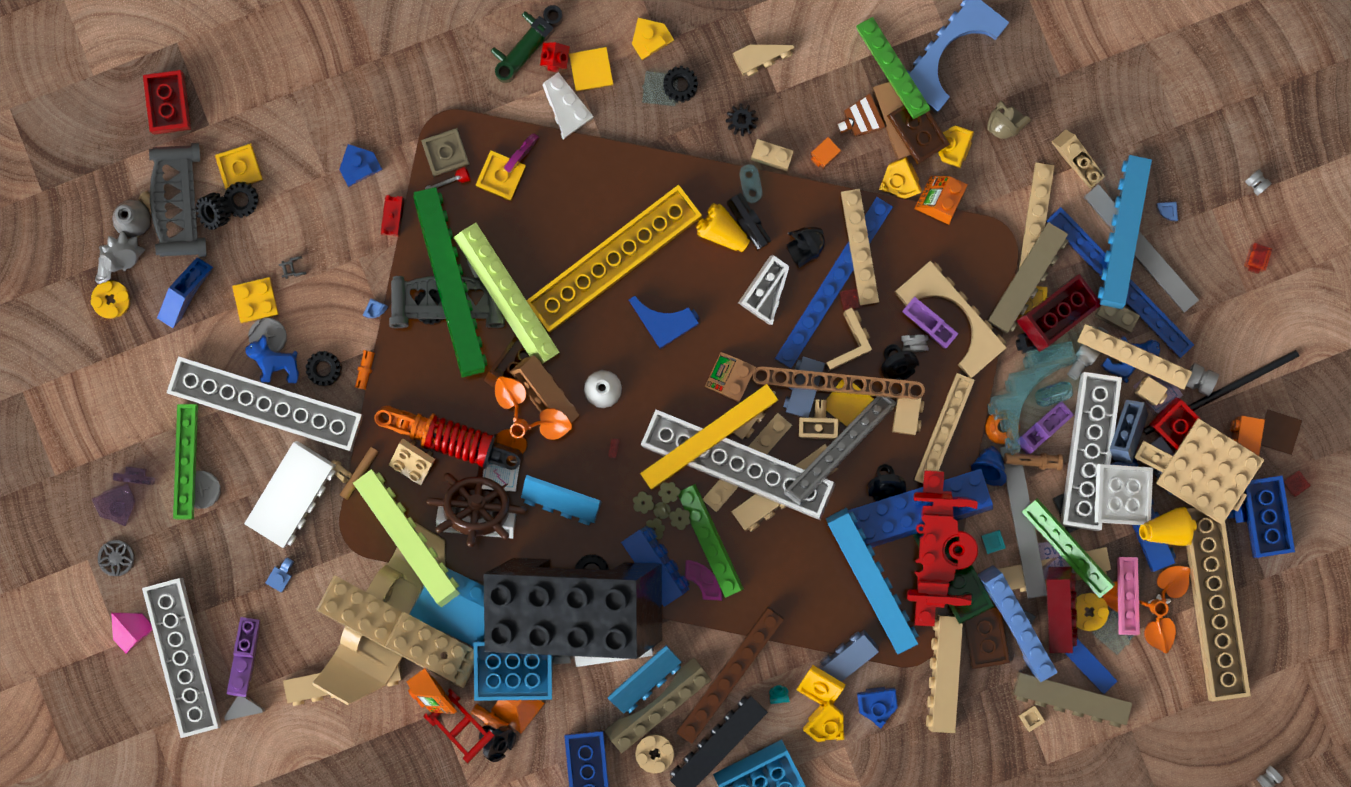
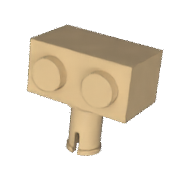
M815 400L814 417L800 418L799 437L801 439L835 440L840 435V420L826 417L827 400H821V408L820 401Z

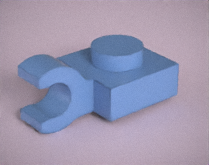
M285 558L281 568L275 566L265 583L283 593L292 575L288 574V571L294 561Z

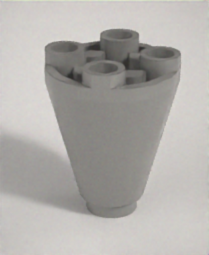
M123 201L113 212V226L118 233L124 232L126 237H139L150 228L151 216L149 210L140 201Z

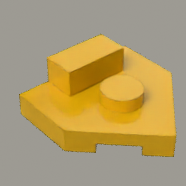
M638 18L632 46L641 60L646 59L674 41L665 24Z
M955 125L943 132L950 145L938 153L942 162L961 168L971 147L974 132Z
M907 156L889 163L879 190L887 191L903 199L922 192L918 183L919 178L912 163H909Z
M830 701L824 706L820 705L809 716V722L803 727V731L817 742L834 739L844 740V714Z

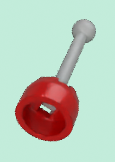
M464 166L455 172V177L433 186L428 185L425 189L438 188L455 180L460 183H466L471 181L467 168Z

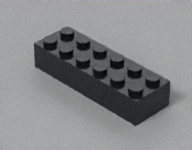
M751 695L749 697H742L737 703L739 707L735 711L731 709L724 716L725 721L722 725L717 723L710 731L712 735L708 739L704 737L697 744L698 749L694 753L690 751L683 760L685 763L681 767L677 765L670 772V781L676 787H697L768 713L767 710Z

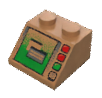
M720 352L705 387L740 403L756 367Z

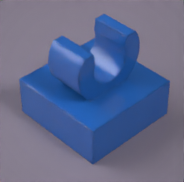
M1244 502L1238 512L1232 510L1226 519L1235 518L1236 523L1246 522Z

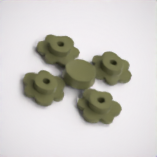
M663 482L660 485L661 490L658 492V495L662 497L663 502H659L655 506L652 502L653 497L647 495L644 491L639 492L638 496L633 498L635 503L633 508L637 512L641 511L643 514H646L648 510L654 508L653 511L657 518L653 521L648 520L646 526L648 528L651 527L657 534L656 539H661L665 530V526L661 525L662 521L660 519H665L669 516L672 520L671 525L673 527L676 526L679 530L685 529L686 525H689L691 522L688 510L677 508L676 511L670 513V506L667 503L670 501L675 502L681 492L680 488L675 487L674 482Z

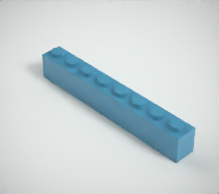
M1129 155L1126 161L1123 160L1121 172H1124L1123 179L1120 178L1118 189L1121 190L1120 197H1116L1114 205L1117 208V213L1113 214L1111 221L1114 229L1113 233L1110 232L1108 244H1111L1110 251H1106L1104 262H1107L1106 269L1103 268L1101 280H1104V283L1098 292V298H1101L1100 305L1123 309L1126 305L1152 159Z
M844 508L827 517L828 526L896 653L900 654L918 645L916 638L919 635L914 626L910 628L908 624L910 618L905 610L901 611L899 605L902 603L898 595L892 594L890 589L893 586L888 577L884 579L882 575L884 569L879 561L875 562L873 548L871 545L867 546L864 541L866 539L865 533L862 528L858 529L855 525L858 521L853 511L849 513L847 508Z

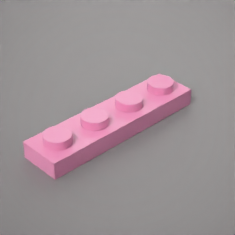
M1118 557L1119 635H1139L1138 558Z

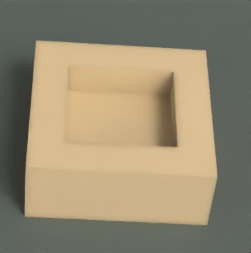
M1035 705L1018 715L1028 732L1045 722Z

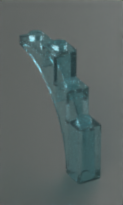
M1071 341L1048 346L1040 352L1038 349L1026 351L1023 364L1025 369L1028 370L1011 373L1008 375L1007 381H1005L1007 392L1011 393L991 397L990 404H988L989 414L993 415L994 420L1002 419L1000 420L1002 432H1006L1005 445L1007 450L1010 449L1011 455L1018 454L1021 449L1018 434L1019 418L1028 395L1048 375L1075 363L1076 356Z

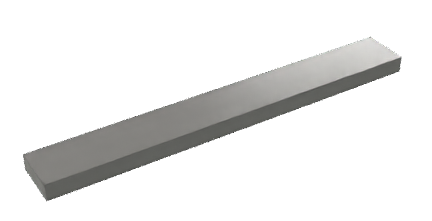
M1098 184L1083 198L1113 231L1114 226L1111 225L1113 214L1117 213V208L1114 207V201ZM1139 231L1134 256L1182 312H1186L1199 299Z
M877 396L785 490L784 494L800 505L896 407V402L888 397Z
M1019 445L1000 448L1003 458L1005 453L1021 454ZM1004 464L1007 475V491L1027 597L1029 599L1047 596L1035 526L1022 513L1023 509L1030 504L1024 468L1022 465Z

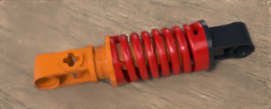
M383 406L375 414V422L379 426L400 434L409 435L412 440H420L421 448L435 449L436 452L441 451L444 455L449 454L450 457L462 458L465 462L469 460L471 464L477 463L483 469H487L488 465L492 463L509 470H514L523 459L520 450L497 443V434L488 435L487 432H483L480 439L481 430L477 429L475 434H473L474 428L470 427L467 432V425H462V428L459 429L460 423L458 422L452 427L454 423L452 420H449L446 425V419L438 418L434 413L429 418H426L419 413L414 415L408 411L399 410L391 406ZM381 413H387L389 420H384L381 417ZM508 456H515L517 458V462H510Z

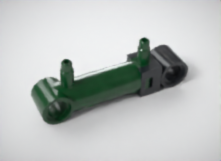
M550 5L545 8L544 19L540 16L535 19L531 14L524 11L522 16L531 24V28L507 56L495 47L491 49L494 56L501 61L495 67V74L500 82H511L515 74L540 45L555 31L553 27H557L562 23L563 14L558 6ZM551 12L558 13V18L550 20L548 15ZM503 68L510 70L509 75L506 77L500 75V71Z

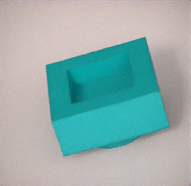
M1000 530L981 536L987 554L1006 548Z

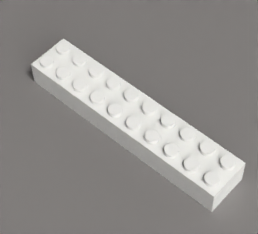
M179 356L167 390L168 394L351 452L353 451L364 416Z
M655 410L641 446L666 456L703 428ZM727 438L687 465L818 520H821L835 487L833 481L825 479L798 505L784 493L805 470Z

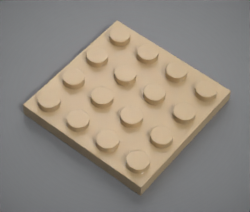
M1197 418L1156 481V484L1222 525L1264 462V459Z

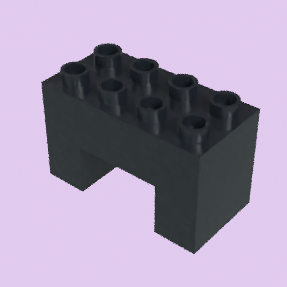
M512 558L484 574L485 652L638 659L662 641V564L624 562L612 570L550 568V559Z

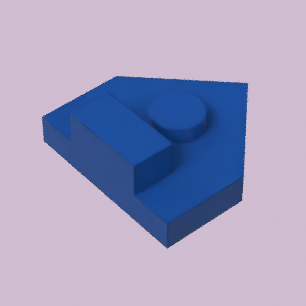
M348 144L339 170L347 186L350 187L382 171V168L374 152Z
M884 686L869 688L864 692H857L859 713L870 719L880 728L884 726L887 719L898 708L895 687L885 689Z

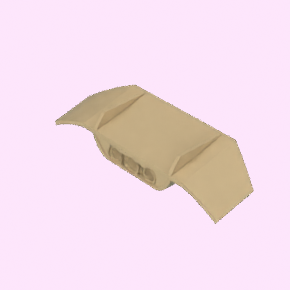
M416 523L415 530L418 533L422 532L427 539L425 543L427 547H432L438 555L436 559L439 564L443 562L445 565V539ZM397 547L389 563L378 571L366 592L409 614L422 589L423 583ZM345 626L339 647L312 685L349 705L386 686L403 657Z

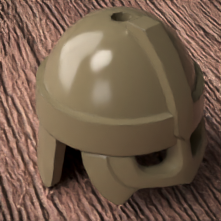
M999 101L996 108L991 112L987 130L1000 139L1015 137L1021 129L1031 122V119L1028 116L1022 115L1013 106L1008 108L1004 102Z

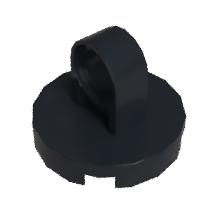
M895 344L888 345L884 350L886 360L881 367L884 378L905 380L916 372L914 368L919 366V361L913 352L902 351ZM894 350L898 351V353L889 357L890 352Z
M888 464L880 465L877 469L876 477L868 483V495L873 496L875 501L906 492L905 480L895 475L894 469ZM887 471L889 474L881 475L880 472Z
M483 726L486 732L490 730L495 735L483 747V755L491 762H498L506 757L504 753L508 749L512 750L516 742V733L508 726H501L497 729L491 726ZM481 732L478 736L479 740L484 736Z

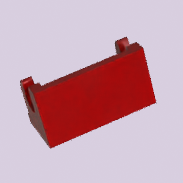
M385 196L381 235L399 236L404 207L403 197Z

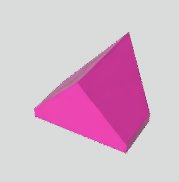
M111 612L113 640L125 654L153 630L150 621L143 614Z

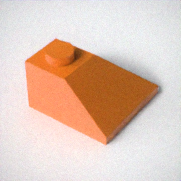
M498 700L491 711L495 712L497 716L522 734L545 703L541 700Z

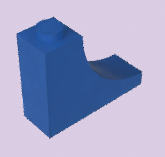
M197 257L168 288L157 319L174 328L183 318L189 303L201 284L211 273L213 267Z
M636 296L629 299L630 304L659 349H662L699 325L697 321L700 319L694 309L690 310L689 307L675 313H660L643 305Z

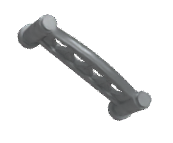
M191 143L190 146L153 147V149H149V160L154 162L150 182V209L155 231L159 239V244H155L156 255H160V257L182 255L206 257L205 237L197 238L192 162H200L199 143ZM169 165L180 173L166 181L163 179L164 172L162 167ZM165 184H170L181 190V192L172 199L167 200L164 198L166 191L163 187ZM171 203L183 211L168 219L165 216L167 212L165 205ZM173 222L184 230L173 238H169L167 236L168 229L166 224Z
M403 276L393 277L391 281L392 317L389 318V327L406 328L409 326V319H446L442 303L440 302L437 306L429 295V291L432 289L438 291L434 276L405 281ZM461 276V280L466 283L468 291L474 290L476 292L477 290H482L484 292L476 306L468 293L465 294L467 300H470L473 311L470 312L471 317L486 319V327L488 328L504 327L505 317H502L501 311L481 280ZM411 290H425L426 295L419 306L411 297Z

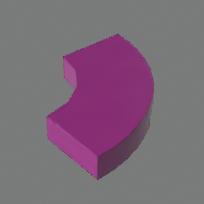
M534 133L531 134L523 142L520 149L515 151L504 166V169L509 173L513 171L525 155L530 152L539 137Z
M686 560L685 578L699 586L703 600L722 601L721 588L715 575L704 565Z

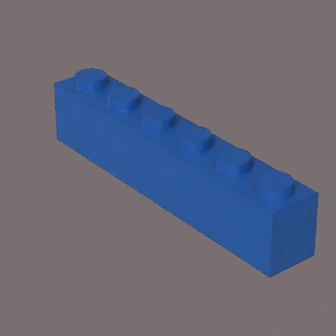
M1135 458L1132 463L1116 461L1110 464L1139 467ZM1151 505V520H1152V519L1158 517L1159 514H1158V512H1154V510H1153V508H1152V505ZM1132 525L1151 572L1175 563L1176 555L1172 547L1169 548L1168 544L1143 540L1139 534L1141 525Z

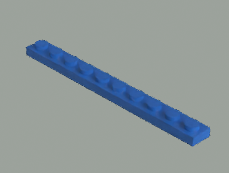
M876 197L865 215L869 244L893 208V206ZM849 242L775 357L777 361L790 369L854 270Z
M1060 207L1047 222L1068 234L1066 237L1069 240L1068 244L1101 277L1103 268L1106 269L1107 262H1104L1106 253ZM1130 279L1126 304L1136 314L1140 315V318L1180 359L1194 344Z

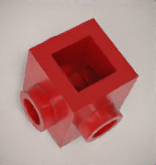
M557 42L543 43L540 65L547 67V70L552 72H558L559 69H567L570 46Z

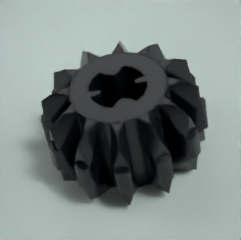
M739 104V110L733 106L732 110L734 113L727 112V115L731 118L726 119V123H732L728 126V130L735 128L733 134L737 135L738 131H741L742 137L745 134L744 130L751 134L752 131L749 127L753 129L757 127L756 124L752 123L758 121V117H752L756 111L748 112L750 105H747L745 110L743 109V104ZM739 116H742V118L743 116L746 117L745 124H742V122L738 123Z

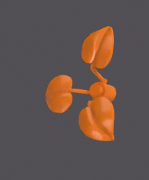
M500 376L495 384L497 402L504 409H510L515 406L514 423L510 429L501 430L497 434V443L518 449L523 454L527 448V441L523 436L532 427L540 425L541 434L550 440L559 439L572 429L569 418L562 411L555 408L542 410L540 421L528 425L526 420L518 418V404L522 403L526 398L525 386L513 378ZM510 455L508 456V459L510 461L516 459V457Z
M1185 566L1168 567L1159 574L1157 585L1164 589L1161 593V600L1155 599L1151 603L1139 600V604L1149 607L1150 611L1157 615L1156 621L1147 624L1144 630L1145 639L1151 646L1163 653L1169 652L1176 635L1173 621L1170 618H1162L1169 610L1165 593L1171 598H1180L1187 592L1190 568ZM1117 580L1113 582L1115 586L1102 597L1112 610L1118 612Z

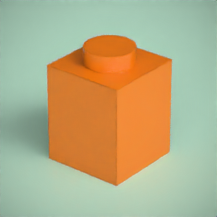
M827 137L811 152V160L817 167L821 165L824 169L840 154L841 150Z

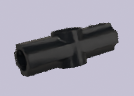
M741 193L727 201L728 206L737 217L736 220L741 229L747 233L757 250L771 242L770 237L761 225L759 217L753 209L751 210Z

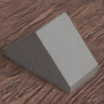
M237 696L224 719L226 721L263 713L265 708L249 697Z

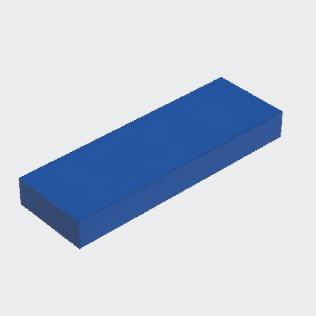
M1077 639V646L1073 648V653H1065L1102 694H1105L1118 682L1079 639Z

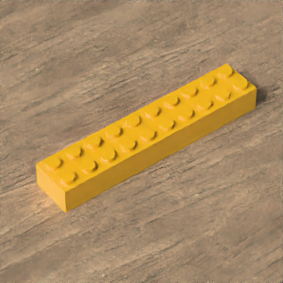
M677 185L526 301L546 330L551 333L701 219L702 214L682 188Z

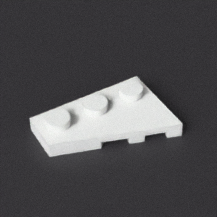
M559 72L543 83V88L554 111L555 120L560 127L563 140L593 119L594 116Z

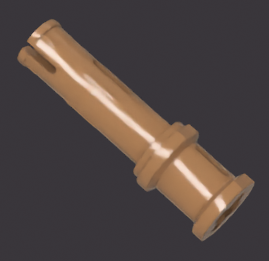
M1005 453L1003 458L1004 464L1037 466L1041 470L1051 468L1061 471L1063 467L1062 454L1047 455V453H1041L1040 455Z

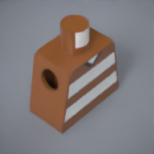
M868 94L844 110L846 119L837 123L841 134L851 130L854 137L881 131L885 128L871 94Z

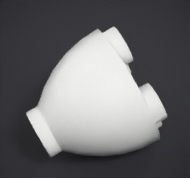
M606 370L592 373L588 376L584 385L586 399L590 404L598 408L611 407L618 402L622 392L621 382L618 377ZM600 384H604L606 386L605 391H600L598 389Z

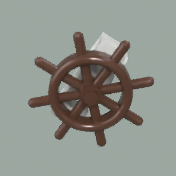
M480 466L478 467L477 476L467 477L459 481L450 473H446L444 479L451 487L447 490L444 499L428 498L426 500L428 505L438 506L436 532L468 535V547L474 546L476 536L513 539L516 514H525L527 511L523 506L509 505V498L504 489L508 483L501 486L494 480L483 477L484 469ZM482 485L489 486L494 490L482 489ZM475 489L474 495H471L467 490ZM483 490L490 492L486 496H482ZM460 494L466 501L454 499ZM495 498H498L500 504H492L489 502H491Z

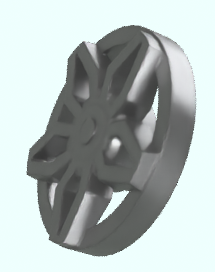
M113 540L105 543L99 550L98 564L104 573L110 576H121L132 568L134 553L127 543ZM119 543L120 545L116 548L115 551V548L111 546V544ZM124 546L123 551L120 552L119 549ZM106 547H109L112 552L109 553ZM127 549L130 553L131 559L127 556H124ZM103 551H105L108 557H104L101 559ZM108 559L109 563L102 564L103 561ZM124 559H126L130 563H123ZM111 565L112 572L106 570L105 567ZM121 565L128 566L124 571L120 572ZM114 566H117V567H118L116 573H115V570H114Z

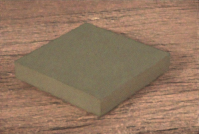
M458 128L421 140L433 177L470 165Z

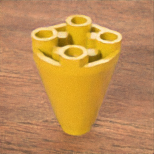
M713 203L707 211L709 213L705 219L702 218L697 223V235L732 250L744 251L750 242L746 233L724 206Z
M1180 507L1145 522L1140 526L1139 534L1143 540L1188 546L1192 543L1197 524L1191 518L1187 509Z

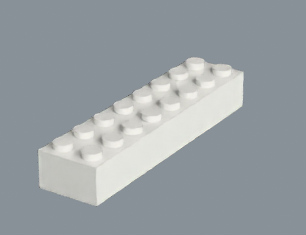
M1089 372L1080 374L1060 520L1062 526L1092 531L1102 530V523L1094 522L1097 464H1111L1112 454L1110 446L1115 434L1122 377Z
M183 578L142 588L180 737L184 738L222 727Z

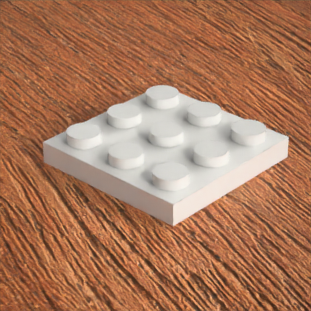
M1097 464L1094 522L1143 525L1151 520L1153 468Z

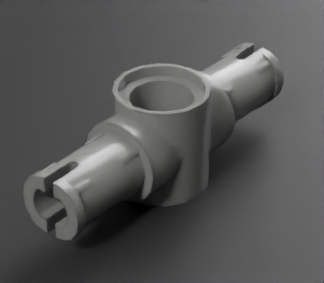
M1098 327L1099 330L1108 333L1104 328ZM1082 344L1075 354L1076 361L1067 375L1077 380L1084 368L1094 363L1100 352Z

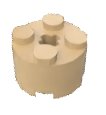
M656 733L647 735L637 745L636 760L639 766L646 772H663L673 762V745L664 735ZM655 748L658 749V753H660V756L652 758V754L649 753L650 750L654 751Z

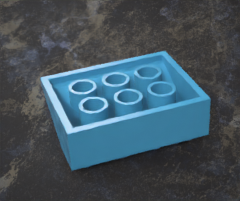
M526 475L521 498L525 499L524 503L534 507L536 503L543 505V510L551 513L554 510L560 511V516L569 519L575 516L580 518L578 522L590 525V522L595 523L602 501L528 475Z
M448 569L449 571L446 574L450 579L453 577L459 585L457 589L460 594L443 607H440L423 584L409 615L474 647V641H483L485 637L484 586Z
M485 641L473 642L474 701L552 700L553 655L485 652Z
M666 644L608 696V699L621 712L625 713L628 711L630 714L638 706L636 704L637 701L641 698L643 700L647 699L652 694L650 690L655 685L659 688L667 681L665 677L670 672L673 675L681 668L679 664L682 661Z
M782 739L713 774L718 787H806Z

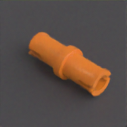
M363 350L361 364L357 368L359 372L355 385L356 388L366 390L369 375L373 371L371 368L376 353Z
M476 703L470 713L485 722L486 726L490 725L494 729L501 726H509V723L497 717L495 712H489L478 703Z

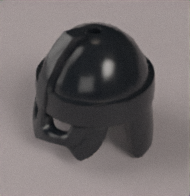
M803 227L788 232L795 240L787 244V249L799 268L820 257L825 247L824 233L821 228Z

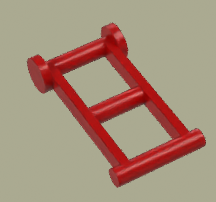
M450 688L448 690V698L460 709L465 717L450 732L437 719L441 713L432 712L430 715L425 713L423 717L432 726L437 725L465 755L463 760L469 763L495 735L490 730L488 732L484 730L458 702L461 699L460 696ZM472 722L484 736L468 752L455 737Z

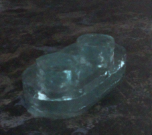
M748 164L741 168L739 174L743 197L749 203H756L762 197L759 172L754 165ZM746 172H751L753 176L747 178L745 174ZM751 190H754L756 192V196L751 197L749 195V192Z
M1059 382L1041 388L1035 393L1036 403L1039 406L1046 407L1068 400L1073 396V388L1069 382Z

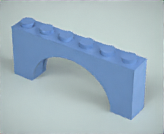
M963 0L960 4L962 9L958 13L955 11L948 19L950 24L947 27L943 26L936 34L938 39L935 42L931 41L924 49L927 51L923 57L919 56L913 63L915 67L911 72L907 71L930 109L936 114L950 98L943 90L938 78V63L945 48L957 38L968 34H984L996 40L1009 24L1005 18L982 0Z
M992 565L978 573L977 575L986 592L1013 633L1023 653L1022 657L1031 673L1040 682L1058 673L1002 572Z

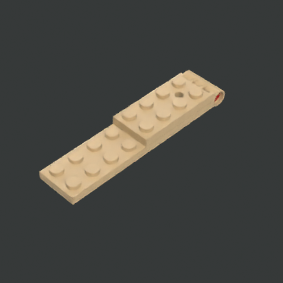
M333 576L316 611L460 688L464 689L474 669V650L337 576Z

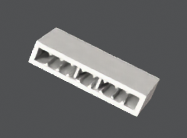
M298 441L293 442L244 524L282 548L288 545L291 546L296 539L295 532L297 529L301 530L306 522L304 517L315 508V499L317 496L321 497L326 489L324 484L335 475L336 471L334 468L336 465Z

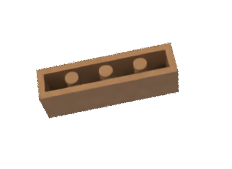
M890 82L873 87L872 91L896 159L899 160L906 156L907 158L912 157L887 117L888 114L904 105Z
M535 355L524 358L510 371L512 376L525 386L527 396L540 413L544 409L555 408L562 411L571 423L579 416L574 405L568 401L563 390L557 386L553 377L545 370L541 361Z

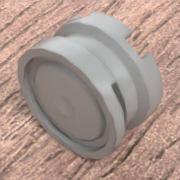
M928 335L901 336V341L904 343L902 351H929L927 345Z

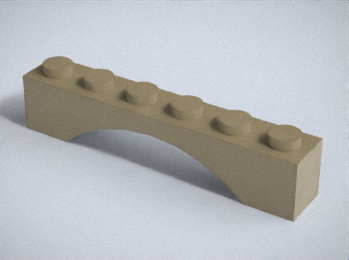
M693 658L678 670L670 685L652 703L634 714L619 718L604 731L617 749L623 753L712 679L696 659Z

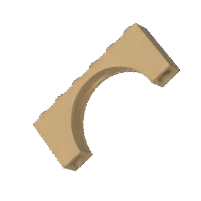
M929 261L894 293L906 306L914 296L918 300L928 297H939L950 300L963 310L971 327V343L965 357L958 366L969 378H972L1007 348L1004 345L1006 342L999 334L996 336L992 332L993 327L987 320L983 321L979 317L981 313L974 305L971 307L966 302L968 298L964 293L956 291L954 288L955 283L949 277L945 278L941 272L943 270L936 262L932 263Z

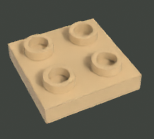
M402 439L389 466L410 478L413 482L422 485L435 461V458L431 457L433 452L429 450L428 453H425L415 446L416 441L413 440L409 443Z

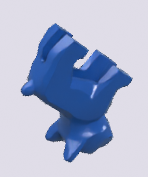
M262 335L259 340L251 342L246 346L247 356L255 360L262 370L260 382H270L273 372L285 369L288 373L287 383H297L299 376L296 360L297 351L293 353L274 352L269 348L265 335Z
M1121 337L1122 340L1128 342L1126 337ZM1148 340L1142 344L1131 343L1159 356L1160 344L1156 340ZM1106 358L1101 365L1108 373L1122 377L1125 383L1129 382L1128 378L1136 369L1121 361L1120 363H1112L1109 358Z

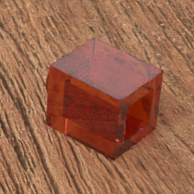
M1257 243L1251 244L1244 267H1247L1248 271L1256 274L1266 271L1272 248Z

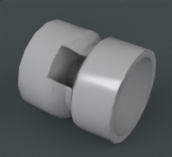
M1193 363L1190 368L1192 374L1186 387L1193 390L1197 388L1199 393L1209 396L1217 383L1219 374L1211 370L1205 371L1203 366Z

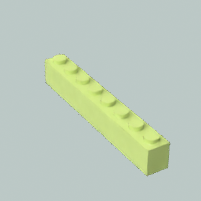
M477 223L454 237L456 243L528 355H535L543 364L560 353Z
M371 469L353 482L354 486L435 602L440 607H443L460 594L457 589L459 587L458 583L453 577L451 579L446 573L449 570L443 562L439 564L436 559L438 557L437 553L432 547H427L425 544L427 539L422 532L418 533L415 530L417 525L411 517H406L404 506L400 502L396 503L394 500L396 495L390 487H385L383 476L379 472L376 474Z

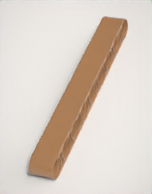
M763 366L756 368L753 372V380L756 384H767L768 386L909 400H918L925 393V387L917 381ZM758 371L766 372L767 378L764 381H759L756 378ZM777 373H784L786 381L783 383L777 382L775 379ZM798 374L805 377V383L802 385L795 382L794 378ZM817 376L824 378L825 383L821 387L814 384V378ZM834 379H842L844 386L839 389L834 387ZM860 380L863 383V388L855 390L852 386L853 381ZM874 382L881 383L882 391H873L872 384ZM899 384L902 389L901 393L894 394L891 391V386ZM912 386H918L921 389L919 396L911 394L910 389Z

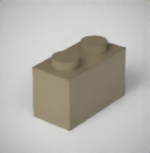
M1101 305L1095 317L1129 334L1135 327L1140 315L1125 307L1118 309Z

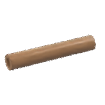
M370 447L339 494L340 496L348 500L356 488L353 482L365 474L379 451Z

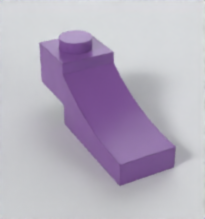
M915 296L902 311L944 349L958 335L943 319Z
M1060 401L1016 440V443L1026 454H1031L1073 417L1074 414Z

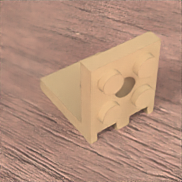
M850 308L845 310L843 315L859 347L828 361L825 364L828 372L872 350L868 342L870 336L866 328L862 329L859 323L862 320L857 310L853 311Z

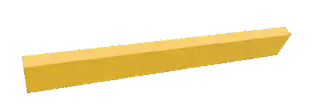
M766 384L641 472V476L650 489L653 490L779 400Z

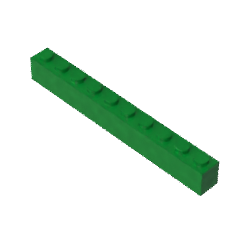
M436 187L414 192L415 207L461 377L483 373L485 366L488 365L487 359L480 350L483 347L481 337L476 335L475 330L478 329L475 318L471 317L470 312L473 311L472 304L465 295L468 293L466 283L461 280V275H463L461 264L456 262L458 253L456 246L452 247V230L447 228L446 225L448 216L446 210H442V194L437 192Z

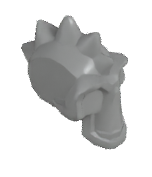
M121 232L117 239L109 236L108 244L99 246L100 257L98 258V272L95 281L98 284L105 283L111 279V272L121 269L126 271V269L132 268L137 263L139 256L145 249L138 246L136 236L127 239L125 233Z

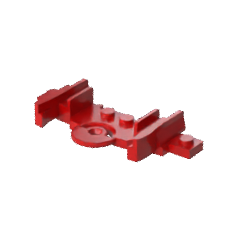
M924 470L923 492H915L913 495L914 501L932 502V506H923L921 519L924 524L919 523L916 525V531L923 535L920 537L919 557L915 562L921 563L923 568L921 571H914L917 575V589H909L907 591V600L916 602L914 624L917 626H934L936 607L944 608L945 604L965 606L971 605L972 594L947 595L950 585L949 582L954 580L955 570L968 568L975 562L978 555L976 540L969 533L958 531V521L954 519L953 506L977 509L978 502L976 499L967 497H952L951 491H943L944 471ZM954 537H959V540L950 544L949 554L953 559L958 560V563L950 561L945 554L947 542ZM957 546L962 548L960 553L955 552Z

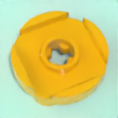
M107 281L98 284L92 292L91 305L95 312L104 318L120 317L127 312L130 306L129 292L123 284L117 281ZM113 294V299L116 301L114 304L110 303L108 305L106 297Z
M1093 593L1077 596L1076 627L1085 631L1100 629L1106 623L1109 615L1106 601ZM1086 607L1089 609L1092 607L1094 609L1093 617H1086L1084 615L1086 613V611L1084 610Z

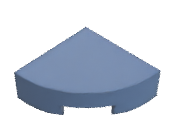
M1176 202L1156 204L1159 213L1165 219L1178 221Z
M370 299L363 316L366 318H377L387 310L388 306Z

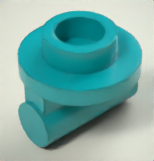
M776 685L770 689V704L790 702L789 692L786 687Z

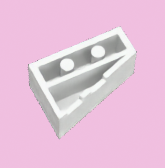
M774 255L769 256L738 303L767 324L773 325L789 266Z

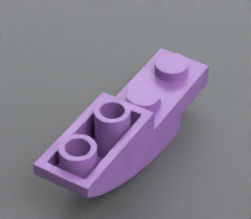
M240 617L227 695L247 697L260 624L258 619Z

